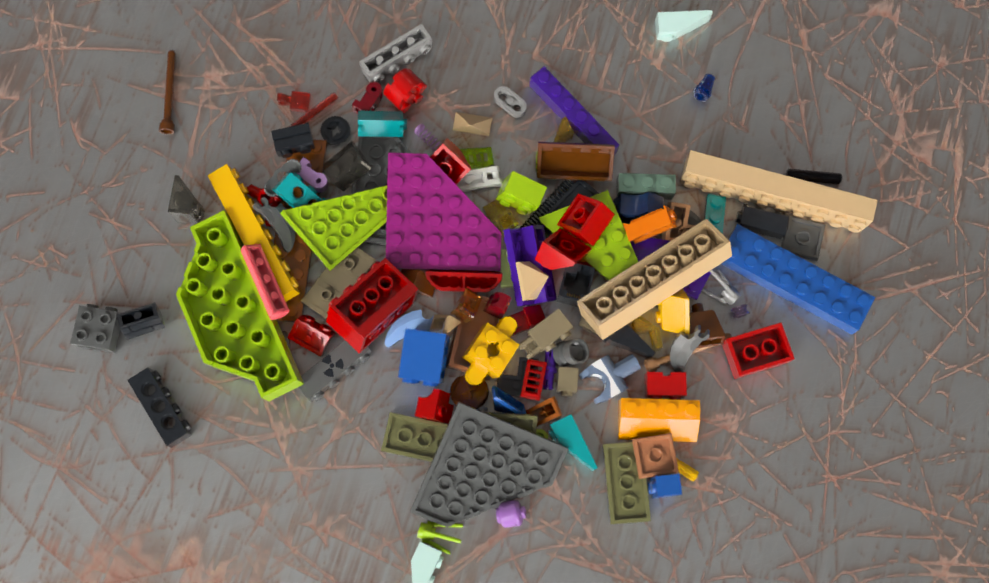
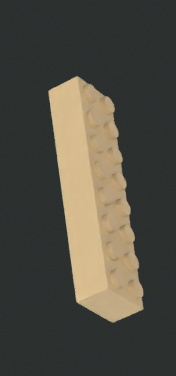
M705 219L579 299L577 304L580 313L603 340L732 257L731 243L715 226Z

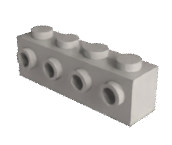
M420 24L359 61L361 71L369 83H379L386 75L393 74L401 66L412 63L419 55L427 54L432 48V38L424 26Z

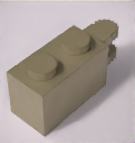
M557 309L528 331L527 336L529 338L520 344L519 348L523 350L532 342L537 348L526 355L528 360L539 352L542 353L546 350L548 353L556 347L555 342L559 339L564 341L572 334L570 331L573 329V326L561 310Z

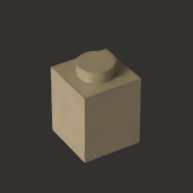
M558 368L556 393H561L563 397H572V394L577 393L579 368Z

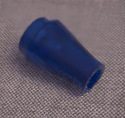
M706 74L694 88L693 95L698 101L705 102L711 97L715 77L712 74Z

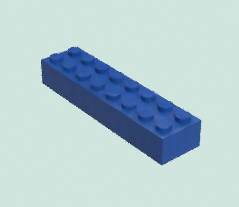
M737 224L728 238L731 243L732 257L721 263V265L851 335L859 331L875 299L874 296Z

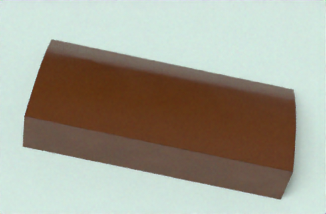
M538 142L537 178L612 181L615 145Z

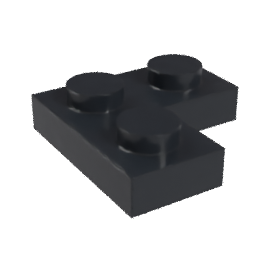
M519 357L517 376L501 374L497 379V387L510 396L520 397L527 357ZM530 365V369L538 370V366ZM529 373V376L537 377V374ZM527 381L529 384L536 385V381ZM526 387V391H536V389Z

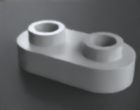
M501 86L495 90L494 101L511 116L519 118L526 113V102L511 89ZM505 96L506 99L502 100L500 99V97ZM519 107L520 110L515 111L514 108Z

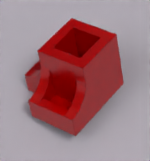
M433 389L428 397H419L415 416L429 421L448 424L454 405L449 404L450 393L440 389Z

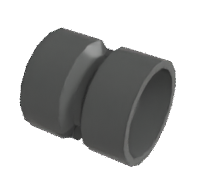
M580 338L559 342L553 348V358L562 367L584 363L589 357V347Z

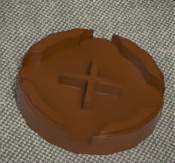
M465 375L457 377L450 388L451 400L455 406L459 401L478 409L484 405L489 395V388L485 379L481 384L471 385L466 381Z

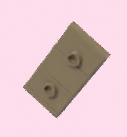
M357 247L331 271L326 267L307 294L301 299V302L327 320V311L329 310L331 300L343 295L345 288L349 285L353 286L361 274H367L377 260Z

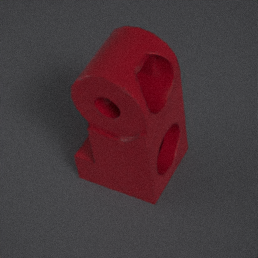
M370 82L360 101L355 99L352 103L353 112L358 114V111H375L383 98L381 84Z
M495 292L490 295L483 311L498 319H502L512 298L502 292Z

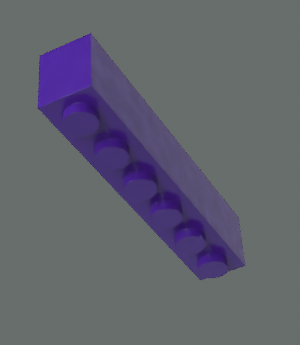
M545 66L530 77V87L584 144L615 145L614 155L618 152L620 146L618 142Z

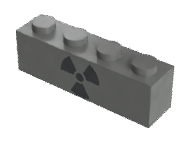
M344 340L301 376L304 384L299 386V389L311 402L315 400L317 402L325 395L324 392L328 388L333 389L340 383V378L344 375H350L358 363L363 364L370 358L371 350L367 346L359 354Z

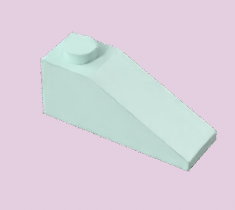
M712 10L658 12L655 19L656 39L669 42L709 22Z

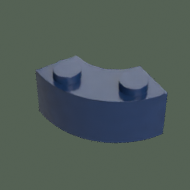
M646 192L641 195L621 193L612 200L622 224H630V221L664 206V197L652 192Z

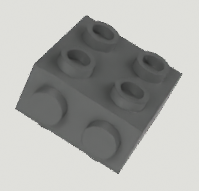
M87 304V306L79 305L70 344L76 347L115 353L120 332L117 319L118 309L113 307L99 309V306L94 304Z

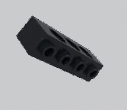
M147 367L127 381L165 445L173 448L192 436L189 431L192 428L186 419L183 420L180 416L182 411L178 404L171 401L170 397L172 394L166 386H162L160 382L162 377L158 371H153ZM151 386H155V392L149 395L148 389ZM161 402H165L164 410L158 411V405ZM174 418L175 425L169 428L168 421Z

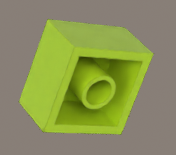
M512 171L503 180L496 200L500 201L499 203L505 207L511 206L517 209L516 211L522 215H530L539 208L547 187Z

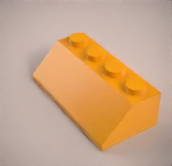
M620 398L618 401V440H632L672 433L673 442H697L700 424V400Z

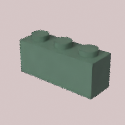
M619 173L616 180V197L621 193L641 195L646 192H652L664 197V199L672 200L676 193V175Z

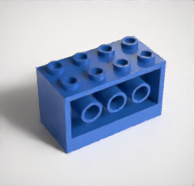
M405 328L398 377L403 378L405 383L416 384L423 381V385L433 387L439 386V383H444L450 336L443 333Z

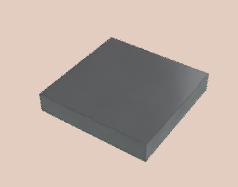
M789 215L786 234L783 236L781 247L801 258L818 261L826 225Z

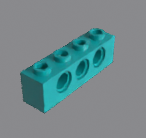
M291 172L286 173L272 189L292 208L308 205L310 200H313L315 203L327 200L317 196V191L312 186H306L301 182L303 178L296 172L293 174ZM295 187L301 189V196L299 198L293 195Z

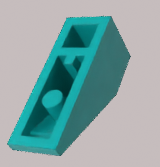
M571 414L549 425L550 430H548V434L552 441L556 440L557 443L567 447V452L590 470L594 471L598 468Z

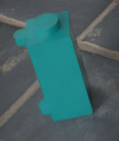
M358 111V136L403 137V130H407V119H403V111Z

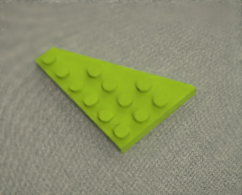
M387 186L283 210L280 214L328 270L331 271L387 222Z
M608 190L590 198L603 202L615 215L594 246L584 243L591 247L592 250L583 259L605 279L611 280L636 264L638 259L628 240ZM569 206L539 217L540 223L546 226L552 233L556 232L560 228L557 223Z

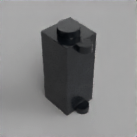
M743 203L742 210L737 212L735 222H738L739 225L754 233L781 239L786 234L789 219L787 213L783 215L747 207L748 204Z

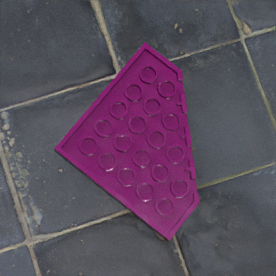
M388 153L386 259L398 269L501 271V232L427 154Z

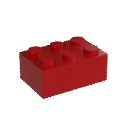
M781 322L724 340L722 345L734 380L787 364L795 359Z

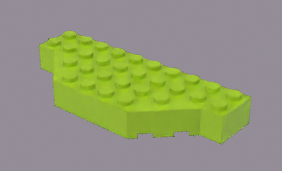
M223 210L191 226L190 229L197 244L192 261L188 263L183 275L185 278L181 287L178 288L176 296L203 362L211 367L254 381L261 398L267 401H271L303 385V379L277 319L271 320L268 316L241 253V248L244 244L227 212Z

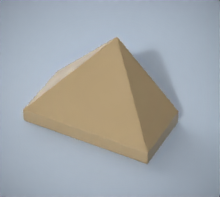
M456 112L453 130L489 136L492 118Z
M530 261L516 262L522 300L537 299L549 276Z
M434 314L429 332L447 334L458 326L461 321L450 315Z

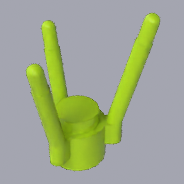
M429 520L427 523L421 522L417 538L422 539L423 543H427L449 555L451 554L449 550L431 540L438 537L452 542H462L461 539L436 532L437 528H434L445 526ZM455 523L450 527H463V524Z

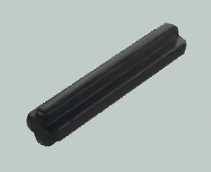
M788 169L786 171V176L809 182L840 184L842 182L841 173Z

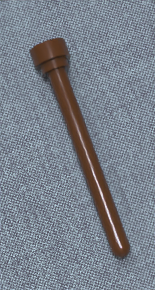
M173 50L168 51L164 118L159 123V132L162 134H173L175 128L171 120L175 51Z

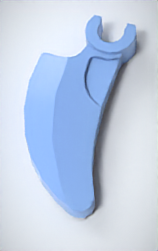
M422 310L412 311L403 315L390 327L385 338V346L391 347L403 339L405 328L422 331L429 330L434 316L430 319H424L422 317Z

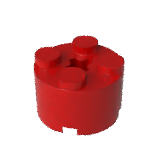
M404 68L392 78L394 82L391 85L388 83L383 92V95L393 105L405 113L413 103L418 104L422 100V92L426 89L427 85L412 70Z

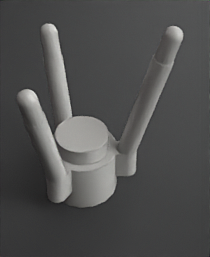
M713 269L709 272L725 288L721 292L723 297L704 288L701 292L715 298L723 305L728 303L731 306L741 294L720 269L716 270L717 273Z

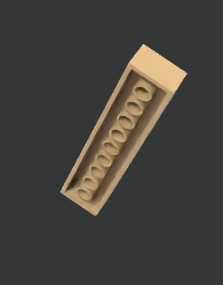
M692 150L684 162L679 181L680 184L687 188L695 187L702 189L705 193L714 192L726 198H737L738 201L743 203H755L758 207L774 208L777 212L793 213L795 217H808L814 222L830 223L833 227L848 228L851 232H861L873 222L878 201L873 198Z

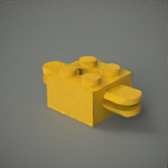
M506 316L500 319L495 327L489 323L482 325L463 354L462 358L471 363L465 373V379L469 384H481L487 375L493 379L500 377L520 345L511 339L517 329V323L512 317Z

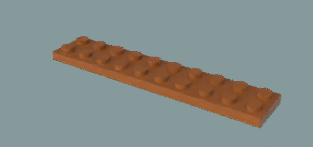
M313 139L315 149H311V152L306 154L298 152L286 158V162L290 159L300 162L304 157L310 161L312 170L323 174L327 140ZM295 187L293 190V195L296 198L301 196V189ZM284 200L280 202L286 209L292 208ZM313 200L308 202V204L315 203ZM275 232L274 245H277L281 250L282 255L280 257L282 261L285 260L291 270L288 272L291 277L294 276L299 284L297 289L300 294L286 302L290 312L284 317L277 319V321L295 323L296 319L302 316L304 312V304L301 302V299L306 295L312 250L295 232L293 248L287 253L283 250L281 241Z

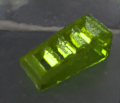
M491 147L460 149L472 169L494 166ZM483 153H487L488 161H484ZM476 154H480L481 161L477 162ZM469 155H472L473 162H470Z

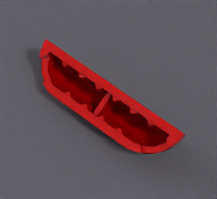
M430 269L425 271L427 280L437 290L457 292H489L499 285L503 273L498 271Z

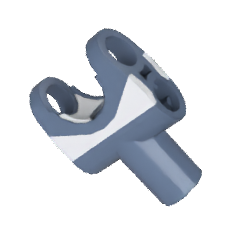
M633 354L615 364L610 356L607 355L591 364L579 374L581 380L587 377H598L603 381L604 390L601 395L594 399L597 405L629 389L624 378L640 370L641 367Z

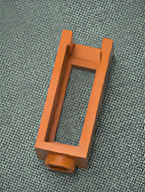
M664 205V209L660 208L630 221V224L623 223L628 240L630 242L634 241V244H637L677 227L675 211Z

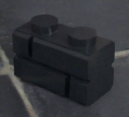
M309 123L271 131L278 157L289 158L294 153L306 154L311 152V149H315Z
M155 302L117 314L119 328L126 340L165 328L161 311Z

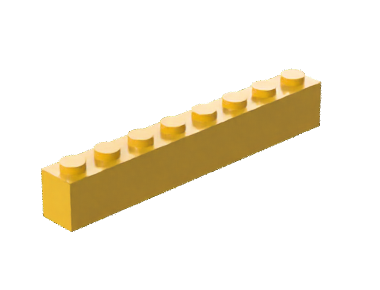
M225 164L207 175L243 244H261L285 302L300 294L297 289L299 287L297 280L294 276H290L288 271L291 269L285 260L282 261L280 257L282 252L277 245L273 244L272 239L274 238L271 232L265 229L263 217L253 209L255 202L252 198H248L247 193L249 191L244 183H240L238 178L241 176L236 168L232 169L228 164Z

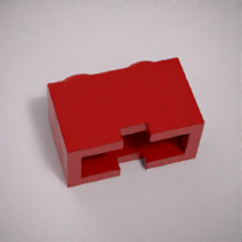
M646 372L644 375L645 398L681 400V398L687 396L686 372H670L668 376H663V372Z

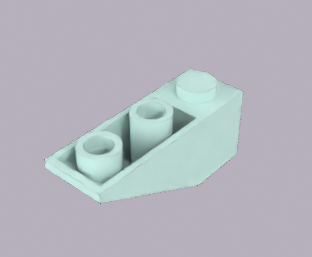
M419 542L411 560L412 583L434 582L436 576L432 574L435 568H440L443 562L442 551Z

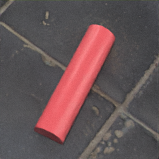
M261 244L244 245L241 248V253L269 318L276 320L284 317L290 311Z

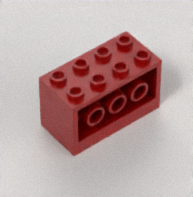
M384 258L381 262H375L367 274H361L353 286H347L343 291V295L331 300L326 322L360 354L413 306L419 289L392 263Z

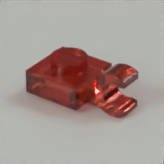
M292 91L291 96L283 93L277 94L278 105L290 106V111L309 113L310 93Z

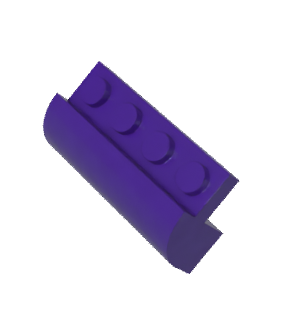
M531 225L524 228L503 230L508 254L507 260L510 265L511 280L515 292L514 298L517 306H530L557 300L552 270L543 267L534 260L542 242L546 239L544 226ZM530 261L549 276L537 299L522 300L516 262Z

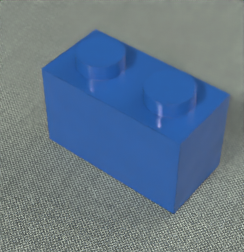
M680 474L650 478V482L647 483L648 494H652V499L681 495Z

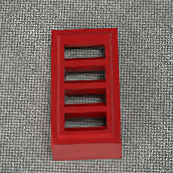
M527 360L520 397L540 401L547 362ZM530 365L542 367V370L530 369ZM529 373L539 374L540 378L529 376ZM527 381L539 382V385L529 384ZM526 387L538 389L537 393L526 391Z

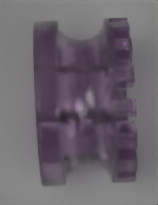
M747 304L731 309V312L734 313V319L750 314V311L746 309L748 307Z

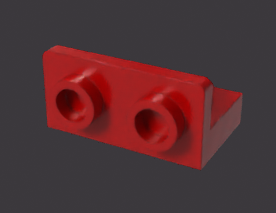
M302 315L296 319L288 339L321 357L336 332L332 331L330 326L316 322L314 317Z

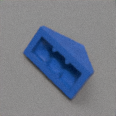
M495 385L492 387L494 411L526 414L523 403Z

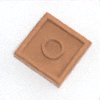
M672 433L632 439L639 479L679 473Z

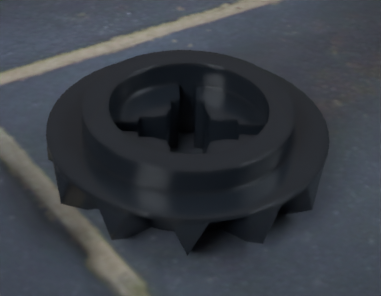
M339 116L329 117L321 125V136L331 145H340V143L346 142L348 136H350L349 123ZM338 125L340 133H336L333 137V132L330 130H335Z

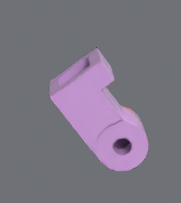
M303 157L300 161L302 166L301 172L297 173L303 178L301 182L307 186H312L318 193L325 192L328 188L326 176L312 170L310 161Z

